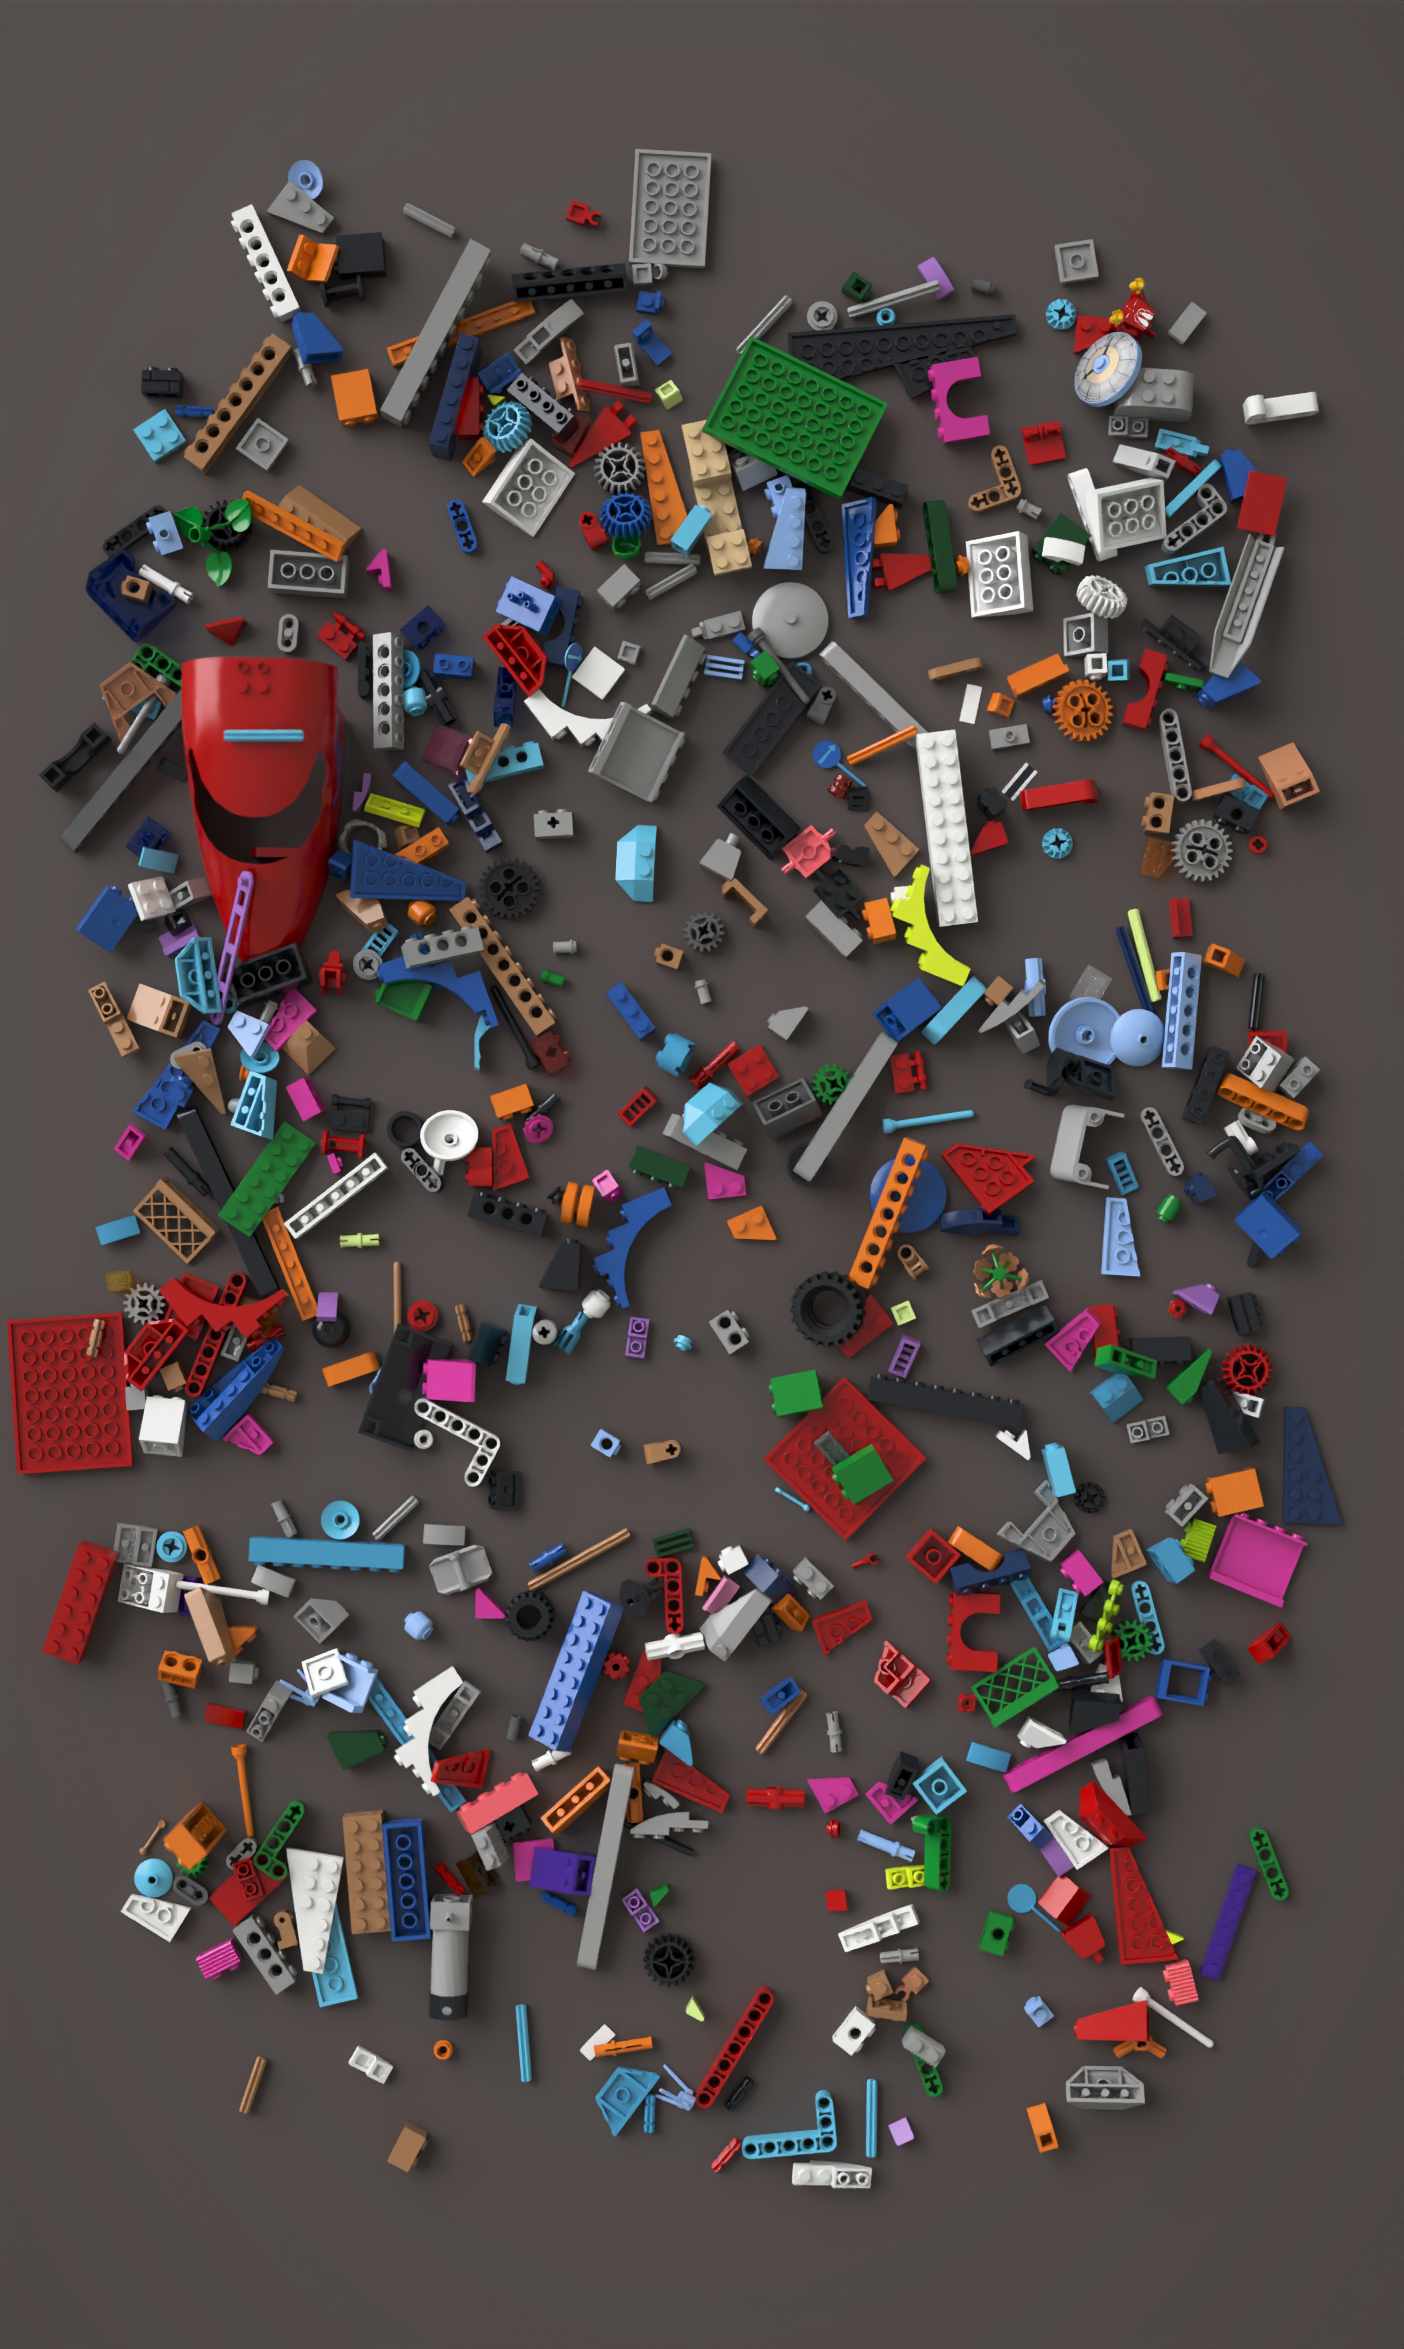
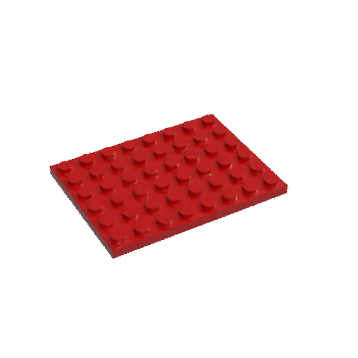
M123 1312L8 1320L7 1331L17 1474L133 1466L130 1410H127L125 1393L128 1381L126 1380L124 1361L126 1345ZM94 1320H104L105 1327L102 1329L103 1336L100 1347H98V1356H88L86 1353L87 1348L90 1347L89 1340L91 1331L94 1329Z

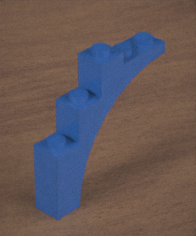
M665 1188L622 1205L621 1215L624 1221L628 1219L629 1223L608 1231L609 1236H606L609 1246H614L615 1250L595 1257V1262L592 1263L596 1274L600 1273L601 1276L609 1274V1277L606 1278L610 1289L614 1287L617 1294L614 1295L617 1306L621 1305L622 1309L630 1306L625 1287V1266L630 1247L638 1232L651 1218L672 1206Z

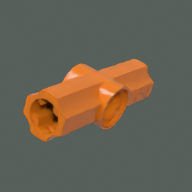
M197 1525L183 1531L192 1552V1559L197 1564L204 1583L209 1584L220 1579V1573L212 1557V1550L208 1547L200 1526ZM199 1550L206 1552V1559L203 1560L198 1557Z
M623 1763V1765L635 1767L631 1788H636L639 1792L637 1796L629 1797L626 1813L627 1823L643 1822L640 1763Z

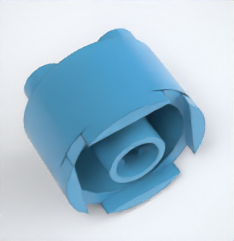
M669 1033L664 1041L666 1045L663 1051L660 1050L655 1061H657L658 1068L679 1078L681 1076L679 1072L685 1071L693 1056V1053L690 1051L691 1048H696V1043L676 1033L673 1035Z

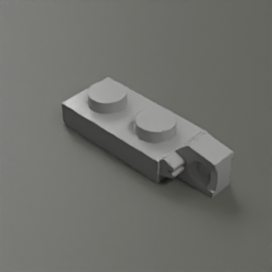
M741 611L704 620V622L699 623L700 627L691 629L693 639L703 636L704 640H713L745 631V625Z

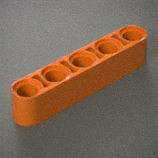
M1224 1074L1218 1088V1095L1291 1129L1303 1130L1305 1128L1309 1115L1307 1107L1272 1091L1261 1089L1256 1084L1236 1075Z

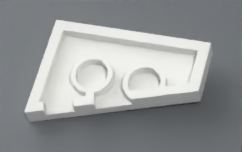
M1061 1810L1056 1811L1043 1820L1077 1870L1109 1849L1108 1846Z
M131 1894L121 1912L170 1942L191 1907Z

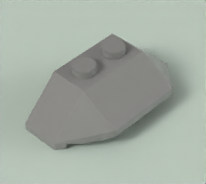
M1082 2066L1066 2082V2101L1068 2104L1082 2109L1124 2110L1145 2104L1144 2083L1136 2079L1122 2066Z

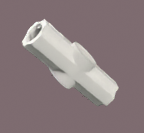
M701 1632L683 1636L680 1634H670L663 1640L645 1643L648 1661L664 1657L678 1659L683 1657L685 1653L705 1649Z

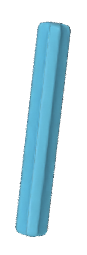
M226 730L224 732L225 741H303L304 733L302 730Z
M517 2004L516 2019L521 2081L529 2082L532 2080L527 2008L526 2004Z
M876 2079L867 2080L866 2156L870 2158L877 2156Z

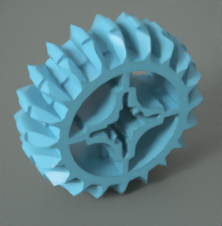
M504 401L502 406L498 404L495 410L492 409V413L487 415L488 419L483 421L485 425L482 428L484 431L483 436L488 439L497 451L500 450L503 453L506 450L511 452L512 448L517 449L519 444L523 445V440L528 439L527 434L532 432L530 428L533 425L531 415L518 402L510 401L507 403Z

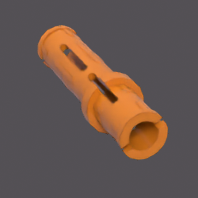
M651 2036L615 2042L614 2040L608 2044L594 2045L595 2058L613 2055L614 2057L620 2053L653 2049Z

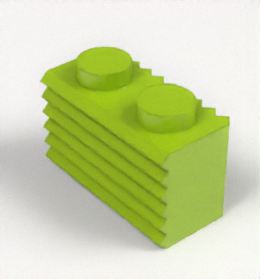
M1193 1517L1191 1521L1188 1520L1184 1529L1187 1532L1185 1539L1180 1541L1183 1546L1181 1550L1185 1556L1188 1555L1192 1559L1205 1563L1216 1525Z

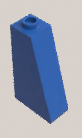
M404 761L392 775L399 785L447 826L450 823L454 824L459 819V813L461 812L459 808L407 762Z

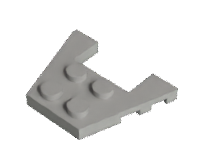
M1045 1480L1034 1492L1047 1506L1043 1513L1024 1534L1009 1521L997 1535L1051 1562L1071 1540L1075 1532L1065 1512L1059 1506L1057 1497L1053 1495L1050 1483Z

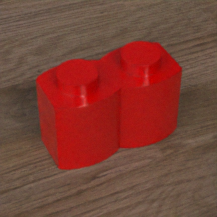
M474 1148L470 1154L465 1156V1162L469 1164V1171H466L465 1174L466 1183H469L470 1187H493V1148Z

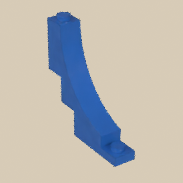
M403 956L379 964L380 970H377L380 982L384 981L385 985L403 981H418L437 985L460 998L475 1015L485 1012L483 1019L486 1026L490 1025L491 1029L499 1026L480 971L457 978L451 960L432 967L424 965L406 969Z

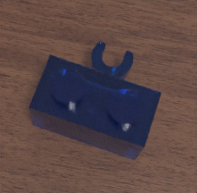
M148 816L125 847L138 857H141L143 847L157 850L160 845L163 846L168 841V834L170 832Z

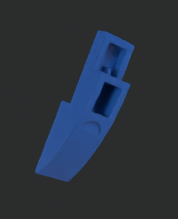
M1309 1141L1301 1151L1287 1160L1264 1183L1263 1191L1265 1190L1274 1201H1277L1324 1155Z

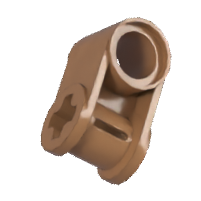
M902 1244L897 1248L896 1255L914 1281L922 1272L930 1270L912 1246ZM907 1247L910 1249V1256L903 1258L901 1250Z
M676 1440L643 1445L647 1464L675 1458L681 1452V1445ZM670 1444H672L673 1447H677V1450L674 1451V1454H672L671 1451H667V1449L670 1447Z

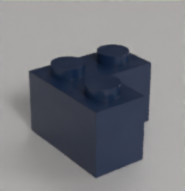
M757 1554L742 1572L763 1594L776 1604L787 1594L793 1597L798 1592L793 1586L795 1582L787 1575L785 1576L777 1567L774 1569L773 1566L775 1564L768 1557L763 1559Z

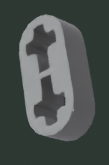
M246 1837L234 1848L226 1858L228 1868L234 1870L231 1863L232 1857L235 1858L240 1854L239 1862L250 1858L256 1852L258 1842L255 1838ZM245 1842L247 1844L251 1842L253 1850L248 1849L244 1853L242 1850L246 1847Z

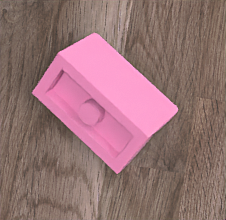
M724 1575L702 1606V1609L704 1611L707 1610L711 1614L722 1610L728 1605L740 1585Z

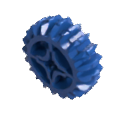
M627 491L626 494L619 492L618 496L612 494L611 499H606L605 504H602L600 518L605 532H609L610 536L615 535L617 539L622 536L625 540L629 536L632 539L634 535L640 537L641 532H646V527L650 526L652 513L647 499H643L642 495L637 496L635 492L630 495Z

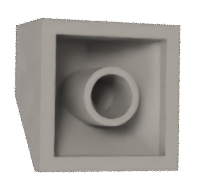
M311 1598L293 1617L320 1644L349 1614L337 1601Z

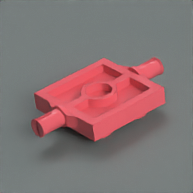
M810 825L782 848V851L789 860V863L781 868L782 872L784 871L786 875L795 868L805 879L809 877L815 870L831 859V848L828 841L836 835L835 831L831 828L822 835Z

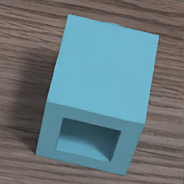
M1111 659L1108 661V681L1130 679V659Z

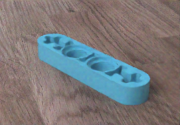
M1216 459L1212 461L1165 507V515L1170 518L1222 465Z
M1137 1580L1131 1585V1593L1139 1623L1143 1621L1144 1628L1145 1624L1149 1621L1155 1623L1154 1631L1148 1632V1634L1155 1635L1158 1633V1636H1154V1638L1160 1645L1157 1646V1650L1151 1648L1150 1653L1160 1654L1164 1650V1641L1150 1589L1144 1581ZM1140 1584L1142 1587H1145L1142 1593L1144 1597L1148 1596V1599H1141L1137 1602V1598L1140 1599L1141 1597L1138 1592H1135V1589ZM1142 1603H1148L1150 1605V1611L1148 1613H1142L1140 1611V1605Z

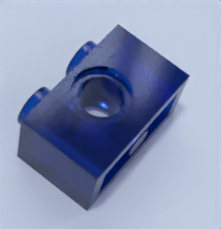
M427 605L403 626L400 632L417 651L419 648L424 649L430 643L429 640L433 636H439L444 631L443 627H445V624L434 610ZM423 625L429 627L426 633H420L419 628Z

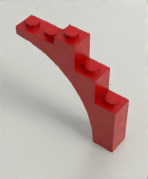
M178 1278L171 1279L159 1289V1292L186 1326L193 1325L195 1327L203 1321L202 1317L204 1316L216 1332L223 1331L224 1333L233 1326L231 1324L233 1322L245 1338L257 1337L262 1332L261 1328L264 1327L260 1319H267L272 1314L271 1310L276 1306L278 1308L283 1306L287 1302L286 1298L290 1296L286 1290L281 1289L269 1298L254 1304L225 1306L199 1297L190 1291Z

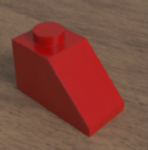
M996 820L985 823L970 851V857L1007 846L1008 840L1001 821L996 823Z
M1278 1622L1258 1636L1247 1649L1256 1662L1260 1664L1275 1657L1290 1640L1291 1636L1282 1623Z

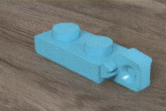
M1159 429L1154 449L1166 451L1171 446L1182 455L1186 454L1189 458H1196L1197 455L1206 457L1209 446L1201 445V441L1197 440V437Z

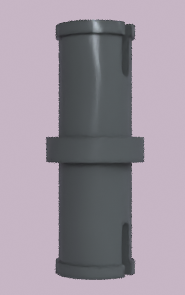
M160 1681L165 1694L164 1700L168 1703L171 1717L175 1718L183 1715L184 1713L178 1699L180 1695L176 1693L174 1684Z

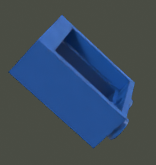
M1161 1657L1155 1696L1161 1699L1204 1706V1701L1207 1702L1209 1690L1206 1689L1207 1683L1211 1682L1212 1671H1210V1667L1207 1665ZM1171 1665L1201 1670L1197 1697L1167 1692Z

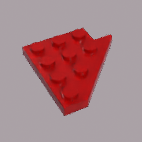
M955 1144L941 1155L942 1159L988 1215L1034 1183L1033 1178L1024 1169V1166L1034 1160V1155L964 1144Z

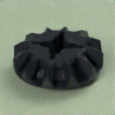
M1092 1482L1080 1485L1074 1495L1076 1506L1085 1513L1098 1512L1104 1506L1106 1499L1104 1490ZM1086 1491L1091 1495L1097 1494L1093 1498L1094 1505L1090 1501H1085L1087 1498Z

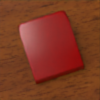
M845 1889L825 1891L828 1911H847Z

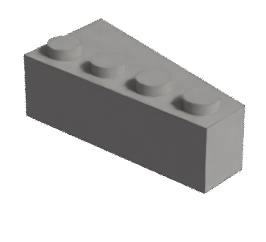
M684 1113L682 1116L671 1115L662 1133L663 1135L674 1138L677 1142L692 1147L694 1150L738 1170L747 1151L746 1148L742 1147L744 1143L734 1138L730 1141L726 1139V1134L716 1130L715 1133L712 1132L699 1145L695 1146L683 1133Z

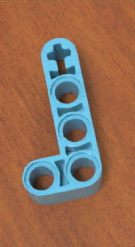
M973 976L921 1033L935 1045L988 988Z

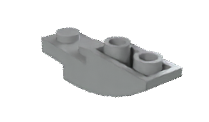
M570 299L526 336L527 338L514 349L515 353L528 365L555 339L557 340L583 316V311Z
M689 1812L669 1813L637 1824L629 1830V1834H634L633 1838H645V1834L653 1835V1839H664V1835H669V1827H672L674 1832H684V1828H692V1832L703 1833V1829H708V1821L689 1820Z

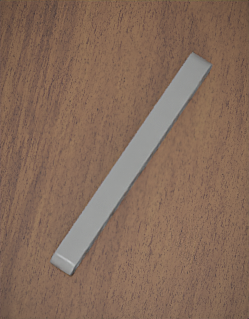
M617 1763L614 1767L577 1960L578 1967L596 1970L635 1767Z

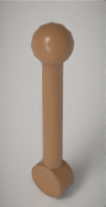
M160 1820L158 1822L157 1829L154 1831V1833L152 1834L144 1848L140 1849L139 1852L141 1855H145L147 1853L148 1847L150 1846V1844L152 1843L160 1829L166 1826L165 1820Z

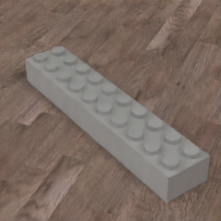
M471 238L380 409L382 418L402 428L403 424H408L412 416V407H417L421 399V390H426L430 382V373H435L438 367L439 356H444L447 350L448 339L452 340L456 333V323L462 322L465 316L466 305H471L474 299L475 288H480L483 282L484 271L488 272L491 267V250Z

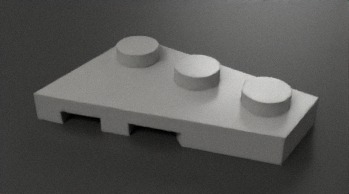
M291 181L286 184L266 211L322 234L327 231L335 220L333 216Z

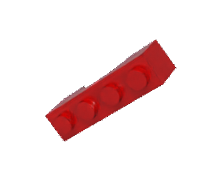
M1148 649L1144 650L1137 671L1146 680L1147 693L1141 701L1128 704L1121 723L1122 726L1142 732L1146 727H1150L1152 721L1150 712L1151 709H1155L1158 698H1155L1156 692L1160 691L1163 685L1161 676L1162 673L1167 671L1169 662L1166 659L1168 655Z

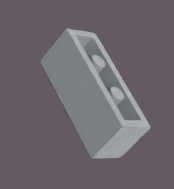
M822 900L805 917V920L845 959L863 941L861 939L862 935L855 928L850 929L847 926L848 921L843 916L838 919Z

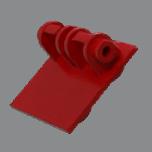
M1059 421L1021 428L1029 466L1066 458L1061 436L1062 426L1059 424Z

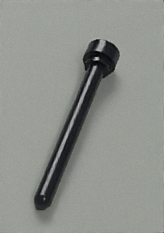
M492 986L490 990L526 1056L525 1064L528 1070L536 1068L542 1064L539 1056L532 1053L498 987Z

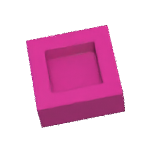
M335 1153L327 1155L333 1174L343 1172L341 1167H344L341 1156L337 1157Z

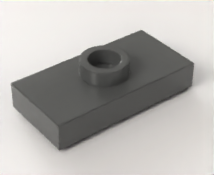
M829 1430L814 1442L833 1466L850 1457Z

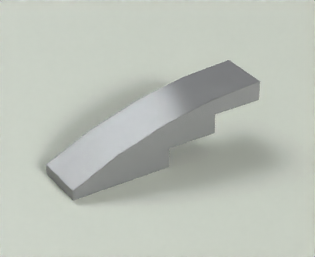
M1040 979L1029 994L1022 989L1011 1003L1004 999L978 1031L982 1033L1016 1014L1043 989L1046 983Z

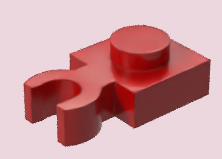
M571 200L566 221L584 226L585 222H589L590 226L597 228L598 222L592 219L594 217L601 218V213L599 211L589 212L590 206Z

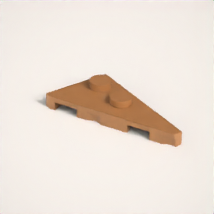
M211 1048L175 1055L174 1060L216 1109L221 1114H225L226 1109Z

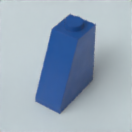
M313 312L295 314L291 326L303 365L340 361L343 353L342 346Z
M1228 449L1222 452L1223 454H1221L1218 461L1222 465L1221 472L1229 501L1233 503L1243 500L1249 471L1258 472V470L1241 450L1234 451V449Z

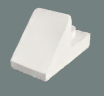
M1025 1429L1016 1441L1013 1440L1015 1436L1007 1430L1004 1433L999 1430L995 1437L1027 1460L1030 1459L1029 1443Z

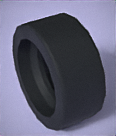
M409 1111L395 1113L387 1124L389 1139L400 1147L409 1148L415 1146L421 1141L422 1120L416 1114ZM403 1118L411 1119L417 1127L415 1136L408 1141L398 1139L394 1132L396 1122Z

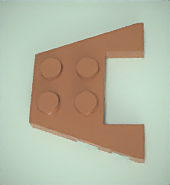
M131 661L100 684L120 742H122L131 727L123 716L153 693L159 697L165 707L177 695L176 692Z

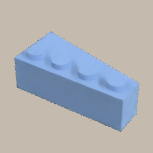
M786 488L764 561V569L802 570L805 488Z

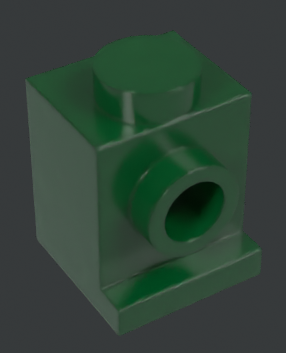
M853 271L842 286V293L861 304L863 300L867 302L872 295V291H870L872 283ZM860 289L861 293L859 294L855 290Z

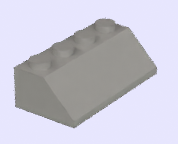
M685 634L652 702V711L671 720L675 716L678 717L683 708L680 704L683 698L687 699L691 691L688 687L691 681L695 682L699 674L696 670L699 664L703 665L707 657L705 647Z

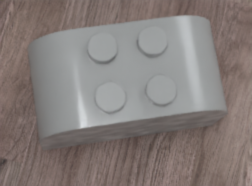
M1140 368L1129 390L1112 403V416H1129V418H1149V420L1187 423L1192 416L1194 374L1182 370Z

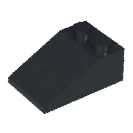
M486 1321L481 1322L466 1359L487 1366H491L492 1363L496 1364L500 1353L497 1351L500 1345L504 1346L508 1335H505L506 1330Z

